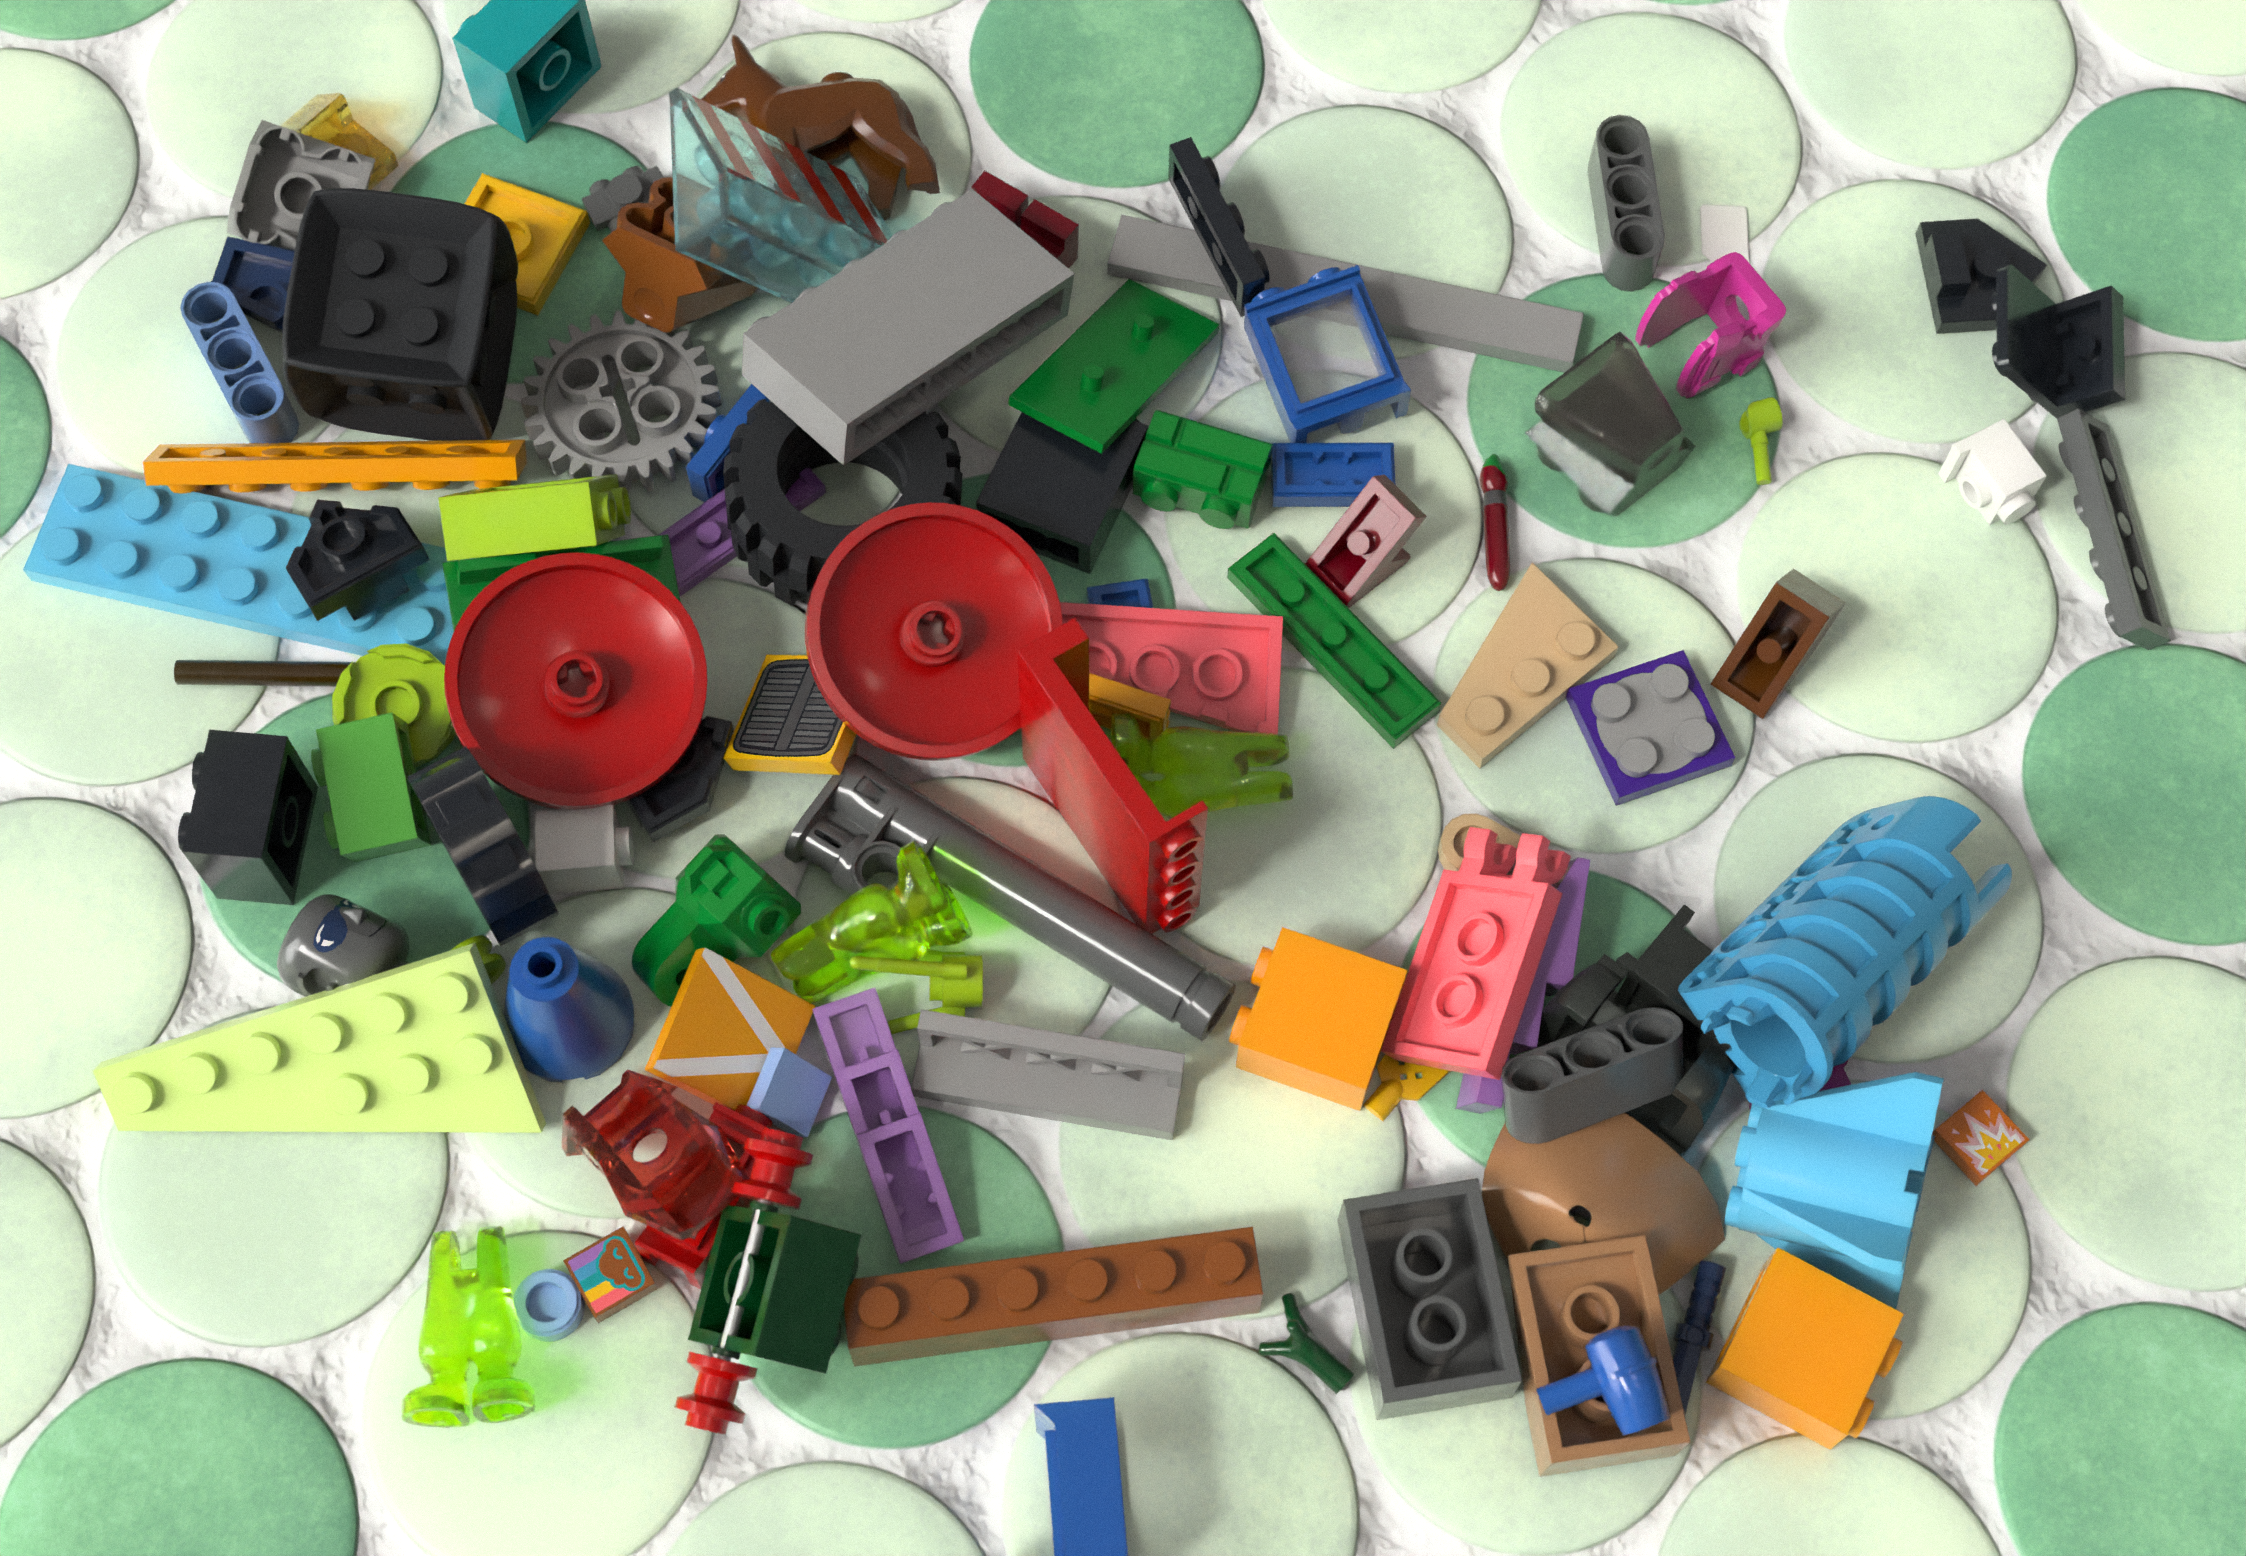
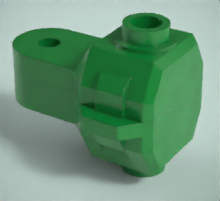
M716 834L676 876L675 902L635 946L632 954L633 971L663 1004L671 1007L695 950L705 947L732 962L737 958L762 957L801 914V903L725 834Z

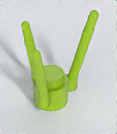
M842 934L837 935L834 939L835 945L841 948L893 957L854 956L849 962L853 969L929 976V1001H942V1007L928 1011L965 1017V1007H982V955H965V952H942ZM920 1012L889 1020L887 1023L891 1034L917 1028Z

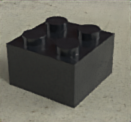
M209 730L205 751L198 752L193 762L192 785L195 795L191 812H185L179 823V848L217 899L294 905L318 786L287 736Z

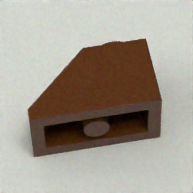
M1793 568L1774 584L1710 685L1763 719L1813 654L1846 602Z

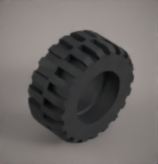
M761 399L747 412V424L742 423L738 425L729 441L730 454L725 457L723 470L728 529L731 530L732 546L738 559L748 562L749 575L763 587H767L773 582L775 597L789 605H795L798 599L806 602L809 601L817 576L830 554L851 531L861 524L840 526L822 523L804 515L789 502L785 495L790 487L800 478V472L806 468L813 470L826 464L840 462L773 402L769 403L765 399ZM932 410L928 414L924 411L848 462L873 468L888 477L896 485L902 496L889 510L909 504L927 502L961 505L963 473L960 472L961 456L956 441L948 437L949 426L936 411Z

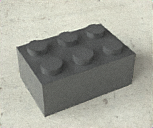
M1478 1178L1344 1199L1337 1222L1376 1420L1512 1398L1522 1379Z

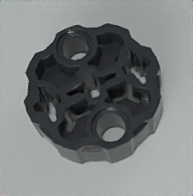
M467 746L407 777L500 947L559 915L549 891L517 831Z

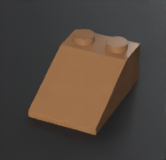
M1640 1235L1509 1255L1508 1264L1525 1406L1539 1477L1676 1456L1690 1443L1646 1236ZM1619 1326L1638 1327L1652 1357L1656 1356L1657 1363L1655 1365L1663 1386L1670 1419L1646 1429L1622 1435L1602 1395L1546 1416L1536 1390L1537 1388L1592 1368L1585 1346L1597 1334Z

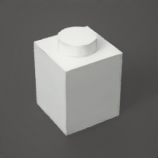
M613 805L592 809L535 811L536 868L549 894L624 888L623 866L634 864L633 836L631 827H621Z

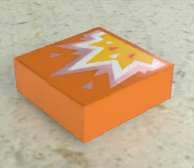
M1983 1090L1937 1127L1932 1136H1935L1934 1142L1975 1186L1981 1183L2030 1140Z

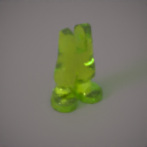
M1129 713L1112 714L1111 743L1160 814L1169 819L1202 800L1208 807L1209 813L1225 808L1270 804L1293 799V782L1289 774L1280 771H1249V767L1272 766L1286 761L1290 756L1287 735L1217 731L1187 726H1174L1163 730L1156 740H1149L1143 736L1138 721ZM1160 774L1165 777L1161 780L1149 781L1141 775Z
M916 840L902 846L898 852L896 860L898 883L895 888L889 890L882 884L873 883L860 889L832 911L790 936L771 952V959L784 978L793 980V989L800 998L813 1004L866 977L883 973L853 969L849 962L854 956L920 960L925 952L931 949V946L959 944L973 935L969 921L958 899L947 883L940 882L930 859Z
M487 1226L479 1229L477 1236V1268L461 1270L460 1246L456 1232H434L432 1234L429 1254L426 1302L418 1345L420 1363L425 1372L430 1375L429 1384L413 1388L404 1396L401 1401L402 1420L408 1424L424 1427L451 1428L469 1425L470 1402L467 1389V1372L472 1362L475 1363L478 1369V1381L472 1392V1413L476 1419L484 1423H501L515 1420L534 1412V1389L525 1380L513 1376L514 1368L521 1356L522 1341L512 1297L504 1228L502 1226Z

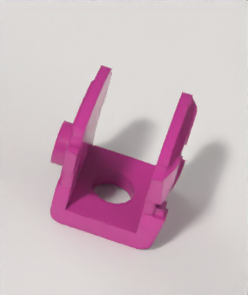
M1731 252L1709 264L1704 271L1698 273L1690 271L1672 280L1670 284L1655 295L1641 318L1635 340L1640 346L1647 345L1648 348L1671 335L1672 331L1705 314L1717 325L1718 328L1696 347L1685 364L1676 386V391L1681 397L1685 396L1688 399L1716 386L1720 382L1721 376L1730 371L1734 375L1738 374L1741 377L1755 368L1764 355L1763 348L1768 338L1778 328L1786 314V307L1740 253ZM1736 296L1740 297L1747 306L1749 320H1746L1740 313L1736 303Z

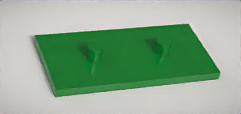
M1128 279L1009 396L1008 405L1102 454L1218 334L1220 324Z

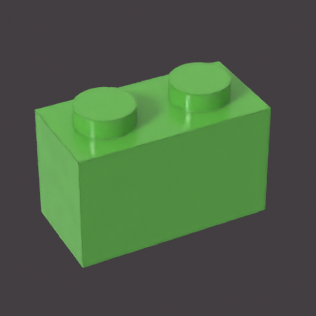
M391 712L316 729L319 748L311 750V761L319 786H327L331 810L324 812L323 821L331 848H339L341 856L354 862H360L431 846L424 808L407 779L408 776L417 772L407 722Z

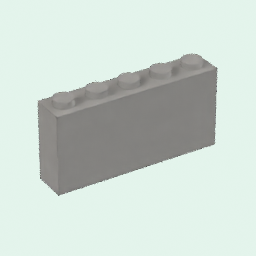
M972 189L952 202H945L939 205L929 217L910 229L896 232L886 244L864 258H856L850 261L840 273L821 285L804 290L794 302L775 314L755 321L743 333L742 376L842 465H845L1068 316L1075 274Z

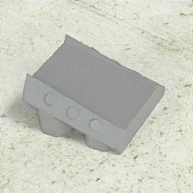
M261 120L249 144L231 201L227 233L252 243L255 242L295 251L301 220L312 193L317 190L331 188L367 190L376 159Z

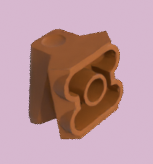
M682 176L680 178H660L654 181L650 186L648 203H631L623 206L618 212L616 229L602 241L625 271L622 296L623 310L630 317L668 333L754 294L759 288V276L743 258L764 241L768 234L757 209L688 177Z

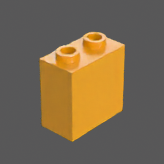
M1282 927L1274 950L1264 946L1261 949L1250 984L1260 987L1252 1008L1241 1005L1230 1034L1229 1042L1238 1045L1236 1068L1360 1111L1408 970Z
M1777 1247L1762 1265L1706 1383L1831 1450L1847 1435L1857 1438L1863 1430L1875 1401L1866 1397L1867 1392L1876 1374L1882 1378L1886 1377L1900 1352L1903 1342L1895 1338L1894 1335L1904 1314Z

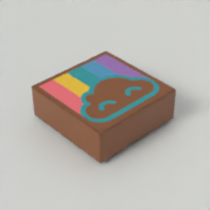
M624 1226L563 1260L598 1323L658 1289Z

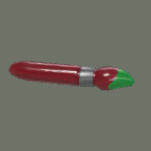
M1492 454L1483 464L1479 481L1484 492L1483 514L1487 577L1493 589L1502 591L1508 584L1511 566L1508 505L1505 493L1508 487V478L1499 456Z

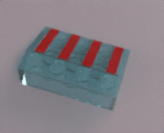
M679 88L669 93L675 251L792 303L804 290L821 285L840 273L850 261L856 258H864L886 244L891 236H893L857 177Z

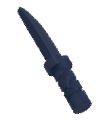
M1700 1261L1696 1279L1693 1284L1695 1287L1691 1292L1690 1305L1684 1317L1685 1323H1677L1673 1340L1677 1342L1673 1364L1684 1415H1686L1701 1351H1710L1714 1334L1709 1329L1713 1320L1712 1314L1715 1312L1718 1302L1717 1296L1720 1294L1726 1273L1725 1267L1709 1261Z

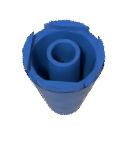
M553 937L533 939L521 946L515 953L510 965L503 1015L526 1071L548 1082L564 1083L562 1080L582 1077L587 1080L599 1076L616 1063L631 1041L634 1029L632 997L627 985L619 974L605 963Z

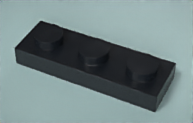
M1189 137L1169 145L1168 179L1240 317H1243L1245 304L1251 303L1256 295L1263 292L1265 284L1270 281L1268 266L1259 249H1250L1244 237V222L1234 202L1226 204L1219 190L1220 179L1214 162L1209 156L1202 158L1193 139Z

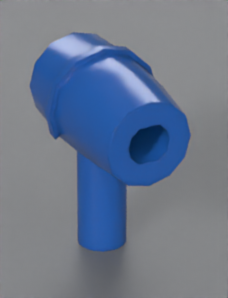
M1619 1326L1597 1334L1585 1346L1592 1368L1536 1389L1546 1416L1602 1395L1622 1435L1646 1429L1671 1418L1663 1386L1655 1365L1657 1363L1656 1356L1652 1357L1638 1327Z

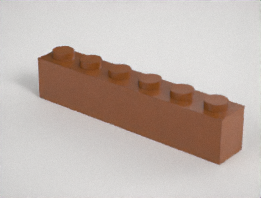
M1253 1227L856 1278L848 1287L844 1302L848 1350L855 1367L1255 1314L1260 1312L1263 1289Z

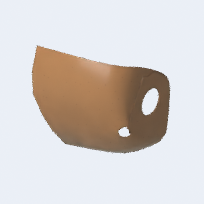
M1626 1113L1540 1144L1516 1140L1509 1134L1506 1124H1504L1490 1153L1484 1171L1482 1198L1486 1217L1507 1260L1509 1255L1531 1252L1532 1245L1541 1239L1552 1240L1562 1247L1645 1235L1659 1295L1689 1273L1725 1240L1718 1204L1699 1172L1664 1140ZM1575 1206L1586 1208L1592 1216L1590 1225L1588 1227L1579 1224L1573 1216L1570 1217L1569 1211Z

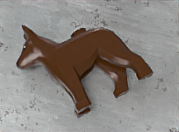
M732 35L731 41L736 64L724 73L717 84L701 100L712 106L719 120L739 121L741 119L755 126L801 200L799 202L783 194L752 142L758 159L767 169L775 185V191L769 195L776 234H792L805 230L803 207L804 174L783 141L801 149L813 170L828 165L827 163L837 162L850 155L868 184V198L864 204L876 222L891 218L902 168H905L907 172L905 176L907 191H925L929 194L940 193L934 158L930 154L929 149L922 143L913 115L906 102L900 98L898 92L880 79L854 78L845 72L828 74L820 83L789 87L776 75L757 64L743 41L738 36Z

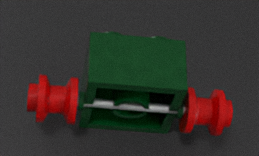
M763 1128L760 1140L746 1138L743 1149L755 1158L750 1179L734 1182L731 1193L758 1202L751 1201L749 1208L723 1205L688 1337L690 1341L711 1345V1353L717 1354V1358L689 1351L687 1363L698 1371L694 1391L691 1394L678 1396L675 1403V1408L688 1411L685 1421L686 1426L726 1435L729 1421L739 1424L744 1423L746 1413L734 1404L740 1382L755 1379L758 1368L731 1362V1358L739 1360L740 1354L743 1353L826 1374L830 1357L838 1347L841 1337L840 1318L848 1287L854 1281L858 1271L859 1259L857 1251L862 1235L796 1216L778 1213V1207L771 1206L777 1205L791 1209H800L802 1199L790 1189L794 1172L797 1168L810 1166L813 1159V1154L801 1150L803 1137L779 1130Z

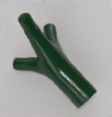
M1292 1293L1283 1295L1282 1302L1288 1322L1286 1328L1290 1336L1284 1341L1261 1342L1259 1344L1260 1355H1281L1301 1363L1337 1394L1354 1376V1373L1330 1352L1309 1328L1298 1309L1295 1295Z

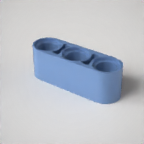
M218 282L197 284L188 290L182 298L180 307L182 317L247 440L250 443L292 442L299 427L297 415L234 294L227 286ZM247 363V364H245L244 366H242L241 368L234 369L235 367H237V366L240 365V364ZM272 408L266 414L256 416L261 411Z

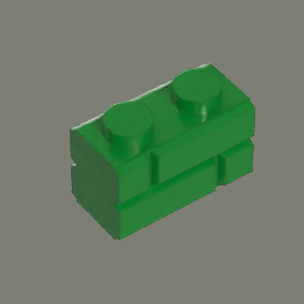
M1155 410L1146 433L1145 441L1142 443L1134 465L1133 495L1140 496L1146 505L1159 511L1170 512L1177 507L1197 513L1205 523L1215 528L1230 529L1237 525L1249 529L1269 475L1273 444Z

